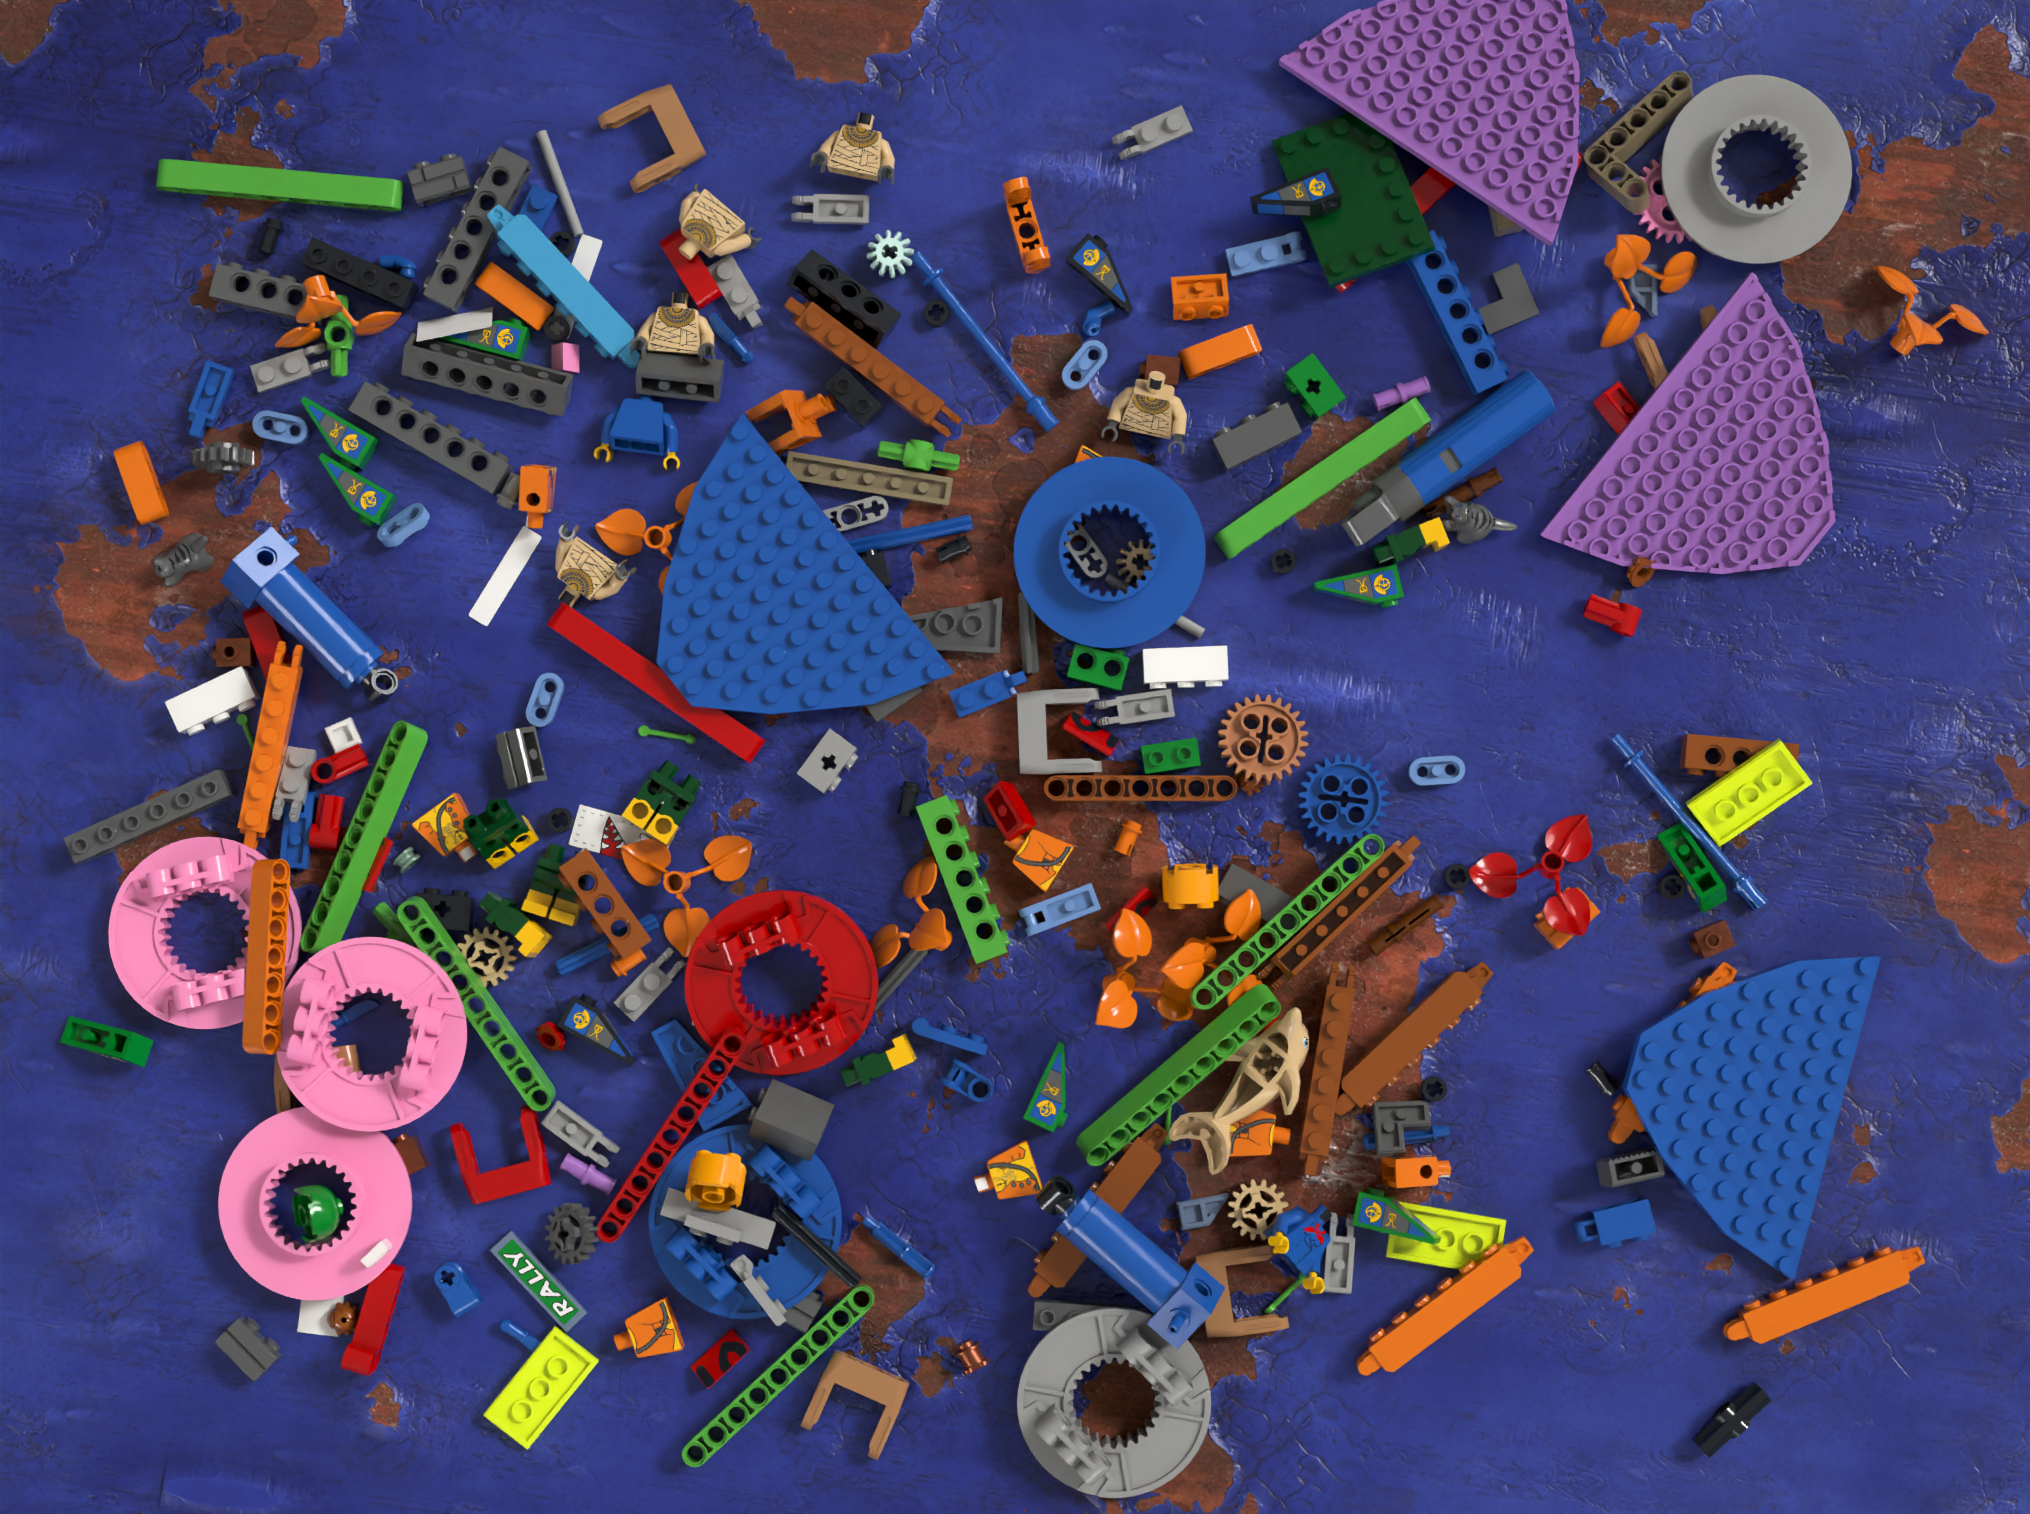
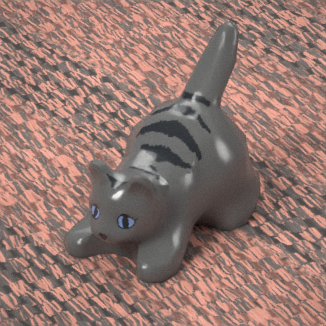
M1448 495L1444 498L1447 512L1445 519L1442 520L1445 531H1457V539L1461 543L1472 544L1477 540L1485 539L1492 530L1507 532L1515 531L1518 528L1516 524L1494 518L1492 513L1483 505L1473 504L1472 502L1463 503Z
M198 532L182 537L177 542L175 548L154 558L155 574L158 577L166 578L164 583L166 586L172 587L177 585L185 574L190 571L206 572L210 570L214 564V558L204 548L208 537L202 536Z

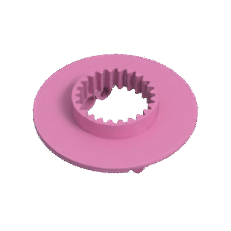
M195 837L180 840L160 848L145 858L130 872L120 887L112 906L108 930L109 948L113 965L120 981L133 999L145 1010L166 1022L194 1029H216L243 1021L247 948H242L241 950L245 955L244 957H237L235 959L237 965H229L227 970L208 974L196 973L194 969L186 970L187 965L185 963L177 964L178 956L170 955L174 948L166 944L171 939V936L166 934L165 930L171 928V924L167 922V919L174 918L175 916L172 908H180L179 901L189 900L188 895L196 896L199 892H220L221 896H230L229 900L231 902H239L238 910L246 911L242 918L249 920L252 867L257 860L268 859L257 850L234 840L218 837ZM291 886L289 890L284 987L290 980L298 962L301 950L300 939L302 936L300 909ZM249 924L245 927V930L247 931L249 929Z
M361 937L338 942L309 958L295 973L284 991L281 1045L276 1052L281 1074L292 1093L307 1109L333 1125L350 1130L370 1132L400 1127L429 1112L443 1099L454 1084L462 1067L467 1046V1022L464 1006L454 983L437 962L419 949L407 943L383 937ZM372 991V993L383 992L384 996L393 995V1001L402 1000V1009L408 1008L410 1010L406 1016L407 1019H414L413 1024L410 1026L411 1037L408 1042L406 1055L402 1058L403 1064L396 1065L394 1070L387 1071L385 1074L380 1073L377 1075L372 1073L363 1075V1071L353 1072L352 1065L344 1067L345 1058L336 1057L340 1051L339 1048H332L336 1038L330 1036V1032L336 1030L331 1021L338 1020L339 1018L335 1011L343 1010L344 1006L342 1003L350 1002L352 1000L351 997L360 996L361 993Z
M306 1107L294 1108L276 1114L260 1123L241 1140L233 1151L225 1167L219 1189L218 1208L220 1225L226 1243L236 1261L261 1285L276 1293L295 1299H333L364 1287L378 1277L394 1260L404 1243L411 1221V1182L401 1155L382 1131L370 1132L345 1129L321 1119ZM315 1161L316 1164L326 1162V1167L328 1168L336 1165L337 1174L342 1172L346 1174L343 1181L352 1183L348 1189L349 1192L356 1194V1197L351 1199V1203L357 1205V1208L350 1211V1214L355 1219L349 1220L347 1222L349 1228L342 1230L340 1236L327 1243H319L314 1246L306 1243L300 1246V1240L298 1239L290 1242L291 1235L289 1233L281 1234L283 1226L275 1225L274 1222L278 1219V1216L271 1214V1210L276 1208V1205L270 1202L271 1198L276 1197V1193L272 1189L280 1185L277 1179L285 1177V1172L294 1169V1166L304 1163L308 1164ZM387 1238L393 1245V1248L375 1265L367 1268L360 1260L381 1240Z

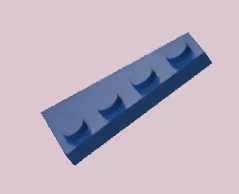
M675 1019L654 1030L651 1034L683 1092L708 1053L682 1024ZM714 1060L710 1062L713 1070H722ZM727 1075L698 1118V1122L702 1130L706 1131L754 1104ZM698 1083L694 1086L695 1090L700 1094L710 1091L709 1087L704 1083Z

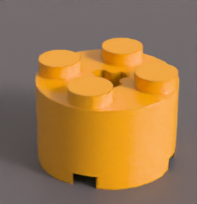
M1204 863L1174 864V870L1168 871V865L1163 866V902L1168 903L1169 909H1183L1185 904H1197V908L1214 907V901L1219 900L1218 865L1212 864L1213 870L1206 869V864Z
M707 1150L697 1151L696 1157L690 1162L685 1189L686 1199L690 1203L694 1199L699 1202V1208L714 1212L730 1211L731 1206L735 1204L736 1208L740 1206L747 1172L746 1167L741 1163V1157L735 1153L723 1155L711 1153Z

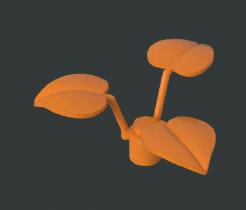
M1617 235L1616 248L1606 255L1604 264L1614 275L1612 278L1617 282L1625 298L1627 309L1620 308L1612 315L1602 335L1600 347L1608 348L1625 342L1636 332L1640 324L1641 316L1637 311H1633L1634 305L1621 280L1622 278H1631L1638 268L1662 280L1660 284L1661 291L1672 293L1680 290L1690 281L1697 268L1698 258L1691 252H1680L1668 261L1664 268V273H1657L1641 265L1650 253L1651 246L1649 241L1637 235Z
M1874 266L1872 270L1878 271L1891 288L1905 294L1907 297V304L1903 315L1897 324L1899 330L1890 340L1891 346L1898 352L1908 355L1915 345L1941 344L1943 338L1936 329L1949 319H1956L1961 326L1973 332L1984 334V336L1989 334L1988 330L1974 313L1958 304H1951L1949 306L1951 312L1932 326L1925 323L1917 315L1909 312L1914 295H1917L1919 292L1916 285L1905 274L1896 269L1885 266Z
M316 275L303 282L307 297L304 305L295 317L298 323L309 324L306 327H297L284 334L275 343V347L294 348L314 342L321 336V330L315 328V322L322 318L336 315L340 311L351 325L355 327V334L362 336L374 335L385 331L399 319L402 312L401 310L398 312H376L364 317L360 321H356L336 297L335 291L329 290L325 276Z
M698 481L686 486L676 498L675 508L680 514L685 515L684 518L670 525L667 524L664 528L652 526L646 530V521L638 511L621 509L595 525L599 536L613 551L626 556L638 554L643 548L644 539L649 547L661 550L672 561L673 555L667 549L672 540L670 530L684 523L691 497ZM670 566L666 567L659 577V588L663 595Z
M731 835L718 837L712 840L704 850V857L711 865L685 873L683 871L669 872L666 870L671 862V854L668 847L659 840L644 839L621 847L625 866L638 883L645 886H656L660 883L663 876L664 888L669 893L676 894V898L684 905L685 909L676 908L672 910L664 921V932L667 939L683 957H689L696 938L710 921L707 912L703 908L690 909L689 903L683 896V893L690 888V879L714 869L718 879L730 882L741 878L747 871L752 850L751 842L743 837Z
M932 855L918 862L908 872L903 883L904 895L907 898L915 897V901L925 913L920 918V921L916 923V927L912 930L911 934L905 932L898 933L897 925L888 924L874 935L870 946L877 968L886 966L894 960L900 949L901 938L909 939L910 947L916 951L934 948L943 951L952 941L953 935L952 932L946 929L943 911L938 908L929 910L921 899V895H927L932 890L936 881L937 862Z
M1247 888L1227 908L1224 915V926L1231 935L1215 938L1206 937L1205 941L1194 937L1189 938L1184 946L1164 963L1160 971L1180 988L1190 989L1196 986L1204 974L1203 964L1213 969L1218 966L1212 962L1216 957V949L1213 943L1233 941L1237 936L1239 939L1246 941L1258 930L1261 921V907L1255 893ZM1222 970L1219 972L1231 980V976L1227 971ZM1253 974L1245 977L1227 994L1228 1007L1252 987L1263 984L1262 981H1259L1258 977Z
M1121 909L1119 919L1113 930V944L1121 956L1131 958L1123 966L1117 967V973L1108 974L1103 978V993L1098 1004L1095 1024L1118 1029L1131 1026L1137 1016V1003L1131 997L1132 992L1158 993L1160 995L1156 1006L1163 1017L1171 1021L1189 1019L1194 1010L1189 1001L1191 988H1180L1169 977L1163 980L1162 989L1157 987L1135 986L1134 977L1126 972V969L1137 961V956L1143 957L1149 954L1152 936L1148 925L1138 914L1128 909Z

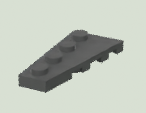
M1003 598L909 616L937 651L1000 654Z

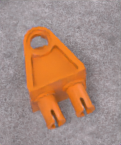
M783 390L746 411V415L750 422L755 421L756 423L788 410L793 422L791 424L793 430L768 443L778 456L821 438L822 434L817 425V419L832 411H836L837 405L830 394L826 395V397H823L822 394H817L815 397L807 400L804 391Z

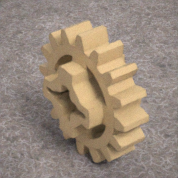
M486 926L483 933L478 927L473 929L474 936L469 933L465 934L464 938L467 942H460L457 946L462 949L461 953L468 961L470 968L476 966L484 971L486 975L474 970L484 986L487 987L489 981L494 986L498 985V977L504 981L508 979V974L505 971H514L515 967L510 964V961H514L518 957L511 954V950L516 948V945L507 944L510 936L507 935L502 938L500 936L501 929L499 928L494 933H491L490 926ZM488 939L496 941L500 946L496 947L489 944ZM475 943L474 954L468 958L469 949ZM484 952L497 953L488 961H476ZM504 956L503 965L501 969L498 971V960L500 957Z
M1250 1179L1249 1187L1240 1183L1242 1191L1240 1193L1232 1191L1236 1199L1235 1201H1228V1205L1234 1208L1233 1211L1228 1212V1217L1236 1218L1231 1225L1233 1228L1242 1227L1240 1235L1243 1236L1248 1231L1250 1232L1251 1240L1255 1239L1256 1234H1260L1262 1240H1266L1263 1232L1275 1223L1276 1216L1279 1213L1284 1212L1282 1208L1289 1206L1288 1202L1280 1201L1284 1196L1283 1191L1274 1192L1276 1184L1272 1183L1269 1187H1266L1265 1179L1261 1180L1260 1185H1256L1255 1180ZM1260 1191L1270 1194L1274 1201H1266L1261 1198ZM1249 1193V1201L1245 1206L1240 1207L1242 1199ZM1256 1202H1259L1263 1207H1268L1261 1211V1216L1250 1212L1251 1209L1255 1208ZM1276 1212L1273 1221L1267 1225L1266 1220L1269 1215ZM1241 1218H1251L1255 1221L1256 1228L1248 1226Z

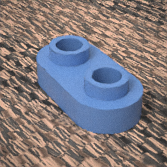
M1097 340L1087 341L1067 363L1062 371V381L1068 389L1078 391L1086 387L1105 364L1107 349L1103 343ZM1089 352H1097L1099 355L1098 359H1089ZM1077 372L1081 375V379L1075 382L1071 380V374Z
M268 410L256 414L252 423L254 432L261 438L291 445L304 443L310 433L307 422L302 418ZM268 421L273 423L271 430H265L264 428L265 423ZM294 427L300 428V433L297 436H293L291 433Z
M414 503L385 522L379 528L377 537L385 547L399 546L406 538L427 525L430 514L423 504Z
M554 673L542 674L535 683L526 708V718L530 724L536 727H546L554 720L565 688L563 680ZM553 682L555 690L549 693L546 690V685ZM543 708L546 711V715L544 718L539 719L536 713L539 709Z
M1456 756L1422 757L1414 760L1408 768L1410 780L1419 786L1453 784L1460 781L1465 774V765ZM1447 765L1454 767L1455 772L1453 775L1446 774L1445 767ZM1419 767L1426 768L1427 774L1425 777H1420L1417 774Z

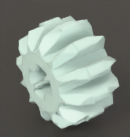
M886 230L885 239L879 234L875 235L878 244L869 242L868 247L874 252L867 253V259L875 260L870 265L872 270L880 267L879 276L883 277L886 271L889 270L890 278H895L894 270L898 269L903 275L906 271L902 264L906 266L912 265V260L907 257L914 255V250L907 248L910 244L908 238L900 242L901 232H897L894 238H891L890 230ZM888 249L891 252L896 250L895 258L886 257L885 251Z

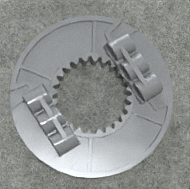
M1743 75L1725 79L1711 85L1696 95L1681 110L1671 125L1664 142L1660 164L1661 183L1665 200L1671 214L1681 229L1696 244L1711 254L1738 263L1767 264L1787 260L1805 252L1818 243L1839 219L1848 199L1852 179V162L1848 142L1841 125L1830 109L1817 96L1802 86L1786 79L1768 75ZM1767 128H1771L1772 135L1780 132V140H1789L1788 149L1796 150L1793 159L1800 160V163L1795 166V169L1800 171V173L1795 177L1797 183L1791 188L1792 192L1779 203L1775 202L1770 207L1765 204L1757 209L1756 204H1752L1747 208L1745 200L1737 203V195H1728L1729 187L1721 186L1720 183L1724 177L1717 175V172L1721 169V165L1717 164V162L1722 158L1720 152L1725 148V143L1736 134L1760 129L1764 132Z
M1102 1307L1078 1313L1051 1329L1037 1343L1024 1365L1017 1394V1412L1023 1437L1035 1458L1051 1475L1078 1491L1104 1498H1125L1150 1492L1177 1476L1191 1462L1204 1440L1211 1414V1391L1204 1365L1188 1340L1176 1349L1147 1325L1152 1315L1150 1313L1126 1307ZM1113 1358H1117L1119 1364H1122L1126 1359L1129 1361V1366L1142 1373L1152 1385L1155 1400L1153 1402L1154 1410L1150 1412L1151 1420L1146 1419L1144 1421L1145 1429L1137 1427V1435L1135 1436L1128 1432L1124 1440L1120 1435H1117L1114 1441H1111L1109 1435L1099 1439L1098 1432L1090 1435L1089 1427L1082 1428L1081 1419H1076V1411L1073 1409V1389L1077 1388L1076 1379L1081 1380L1083 1378L1082 1370L1090 1372V1364L1092 1363L1099 1367L1102 1359H1105L1108 1364H1111Z

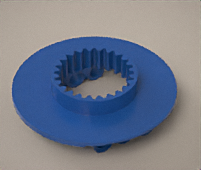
M1122 457L1086 459L1063 468L1051 476L1028 501L1017 525L1014 540L1016 576L1022 593L1032 610L1048 627L1061 636L1094 648L1112 649L1134 646L1166 631L1185 613L1199 589L1205 567L1206 550L1203 528L1195 507L1185 492L1160 470L1143 462ZM1103 507H1106L1109 513H1112L1115 507L1119 509L1120 514L1128 510L1129 517L1131 519L1135 518L1139 526L1144 528L1145 534L1150 537L1149 545L1155 546V548L1150 550V555L1155 559L1148 562V566L1152 570L1144 571L1146 580L1138 579L1136 589L1128 586L1127 594L1118 590L1115 597L1111 595L1110 591H1107L1103 597L1100 596V592L1097 589L1090 593L1088 585L1082 587L1081 580L1074 576V570L1068 568L1070 560L1064 558L1065 555L1069 554V549L1064 544L1071 542V538L1067 534L1075 533L1076 531L1073 524L1081 525V517L1084 515L1090 518L1092 510L1101 514Z
M752 1124L721 1127L697 1137L684 1146L671 1159L657 1181L649 1209V1234L652 1248L659 1266L669 1282L679 1293L698 1307L720 1316L735 1319H756L767 1317L768 1314L730 1266L733 1258L730 1257L727 1260H723V1252L716 1253L714 1251L716 1245L714 1243H707L710 1234L706 1233L705 1237L690 1233V1227L685 1226L684 1222L660 1215L669 1187L685 1192L690 1162L696 1157L697 1151L707 1150L711 1153L723 1155L727 1153L738 1154L741 1157V1163L746 1167V1175H748L749 1180L753 1181L758 1176L761 1184L766 1183L770 1186V1189L778 1194V1198L782 1199L783 1205L786 1208H790V1211L835 1253H837L842 1231V1209L836 1185L819 1157L814 1153L810 1162L748 1135ZM791 1233L783 1236L782 1240L786 1245L780 1244L776 1248L778 1254L772 1252L768 1255L769 1261L764 1257L759 1260L758 1265L754 1260L751 1261L753 1263L752 1275L756 1279L760 1275L770 1288L766 1292L772 1301L778 1298L785 1309L794 1306L808 1296L829 1271V1268Z

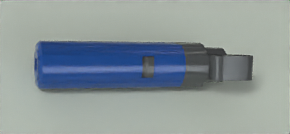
M1522 371L1371 481L1372 488L1351 502L1356 511L1340 523L1355 546L1358 547L1366 543L1395 521L1402 524L1555 413V405L1548 390L1532 372Z

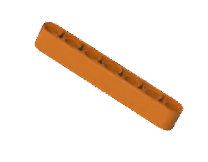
M260 859L252 867L242 1036L243 1048L249 1054H275L281 1045L290 890V866L284 859Z

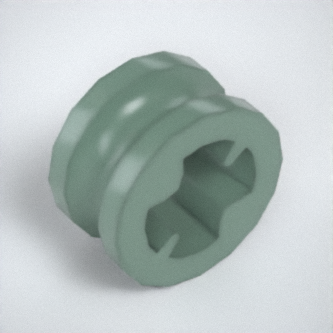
M413 847L407 848L393 862L395 866L401 867L400 872L402 874L412 868L421 858L419 854L415 855L413 853Z

